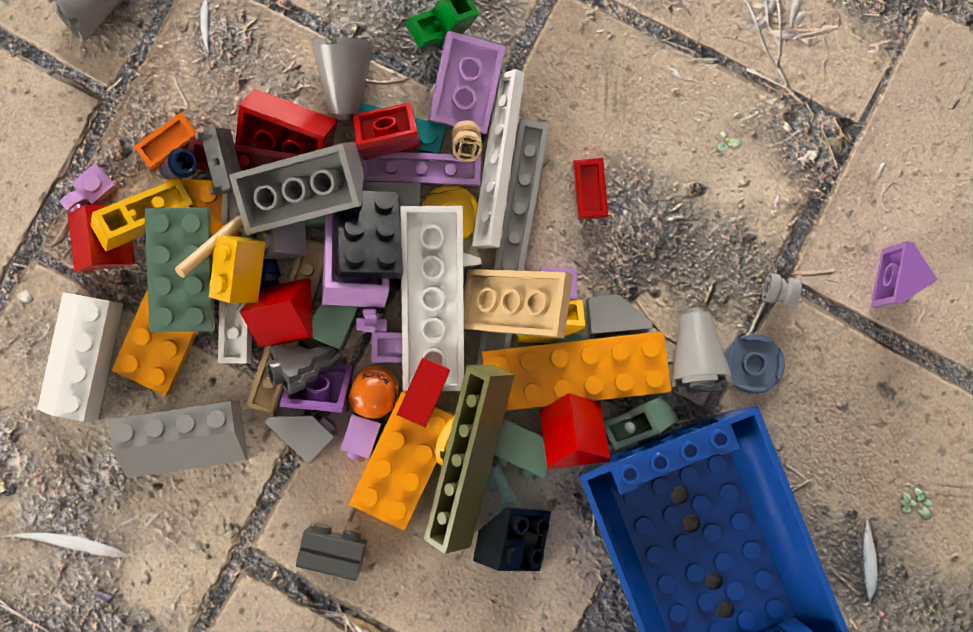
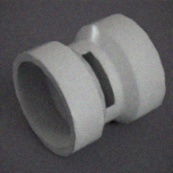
M769 273L763 285L762 301L767 303L781 301L783 306L794 308L801 294V280L793 277L785 280L780 274Z

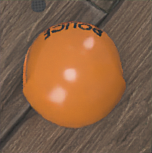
M380 365L369 366L361 370L356 375L348 394L349 404L353 411L360 417L370 420L380 419L389 414L394 409L398 399V379L390 369Z

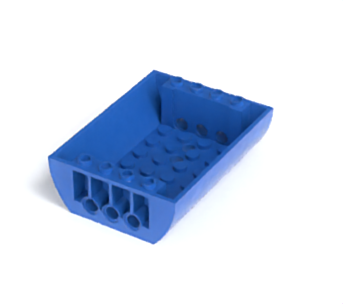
M758 407L740 408L706 417L610 455V461L593 463L579 473L583 489L639 632H849ZM683 486L687 491V496L684 501L676 503L671 497V492L675 487ZM687 515H695L698 519L697 527L692 531H686L683 528V519ZM711 572L719 573L721 578L719 585L714 588L707 587L705 583L706 576ZM722 601H729L732 605L730 614L724 617L717 614L718 604Z

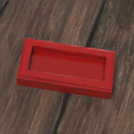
M603 158L574 160L573 170L578 220L608 218Z
M422 358L396 415L426 428L451 370Z

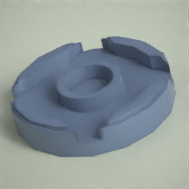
M760 334L743 335L734 340L725 352L733 376V386L740 391L747 393L766 392L774 387L783 376L785 369L784 354L774 341L767 336Z

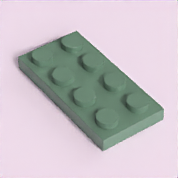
M144 208L149 331H214V298L209 297L212 254L184 278L175 271V268L211 238V208Z

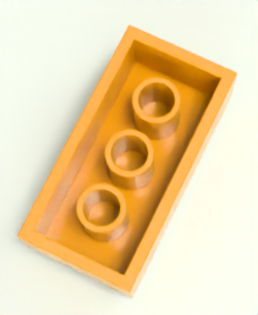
M405 391L401 392L349 502V505L403 531L408 526L437 464L435 450L439 435L448 421L455 416L435 406L426 428L401 418L396 414L406 394Z

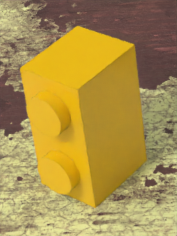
M216 236L209 297L226 303H258L266 242L248 237Z

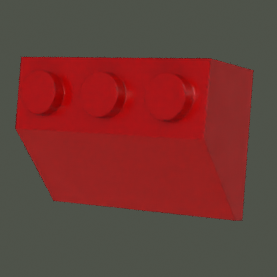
M254 89L239 104L235 144L305 154L333 146L338 119Z

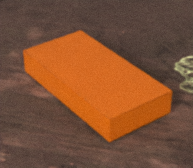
M180 112L133 147L152 172H155L165 162L172 150L188 148L190 137H195L197 131L185 115Z

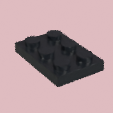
M363 191L362 206L336 212L338 277L402 279L403 260L399 192Z

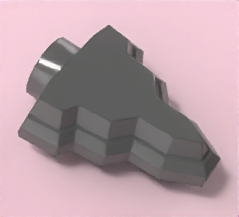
M278 345L269 349L272 360L266 362V369L271 384L273 386L282 384L290 395L305 389L306 384L316 380L320 372L335 366L342 360V355L337 348L329 346L307 349L302 346L286 347L285 345Z

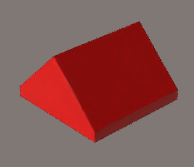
M411 102L353 115L356 146L363 160L421 147Z
M84 205L68 214L75 273L135 265L132 241L105 252L90 226L92 212L109 205Z
M305 278L260 288L258 303H246L239 311L259 347L263 348L313 338L311 279Z
M568 393L539 411L548 469L610 461L599 402Z

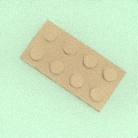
M467 269L464 286V330L564 338L573 275L567 272Z

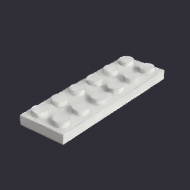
M400 206L403 276L401 279L403 391L408 390L422 358L451 370L442 391H461L464 380L463 206Z

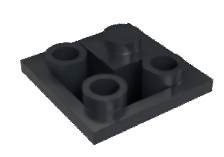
M514 507L504 508L478 531L473 561L497 571H540L551 511Z

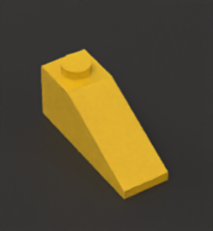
M179 178L92 212L90 226L106 252L145 234L144 208H183V206L190 208L193 206V202Z

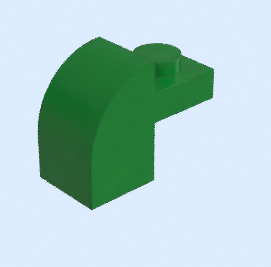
M439 0L433 10L409 17L405 25L420 49L434 44L439 48L444 46L448 31L463 34L480 13L472 0Z

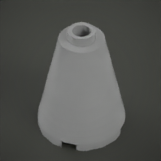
M48 0L49 3L53 1L57 3L55 5L57 11L55 12L77 38L80 37L82 42L87 40L122 2V0Z
M327 38L314 39L313 50L328 113L335 115V119H338V121H353V115L359 114L373 51V42L356 38H336L331 43H327Z
M703 308L687 309L686 314L680 316L671 389L679 392V386L687 387V393L722 390L721 384L726 382L728 388L734 384L733 376L711 314L704 312Z

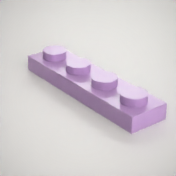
M402 152L367 160L362 159L364 182L421 183V185L480 187L481 155L471 162L461 161L454 154Z

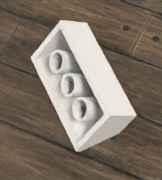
M63 292L37 410L52 416L82 422L98 420L122 312V303Z

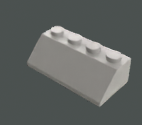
M356 142L337 144L229 174L246 235L362 206L364 171Z
M240 401L221 402L108 420L112 451L127 478L248 460Z

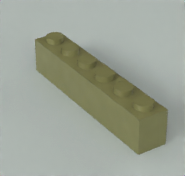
M493 364L467 365L424 537L426 542L445 554L470 548L510 396L515 375Z

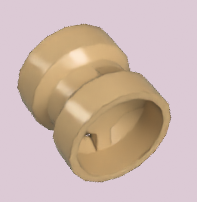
M469 120L458 122L452 129L453 154L457 159L464 162L476 160L482 153L481 130L475 122Z

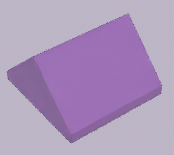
M906 241L882 249L871 307L879 308L900 304L938 280L913 242Z
M336 364L331 369L320 372L316 380L307 383L305 389L289 395L284 389L280 401L281 407L340 413L349 412L348 394L352 385L353 365Z

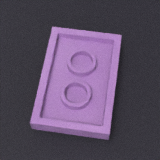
M448 31L445 37L428 121L454 127L458 122L469 120L479 126L481 135H486L506 46Z

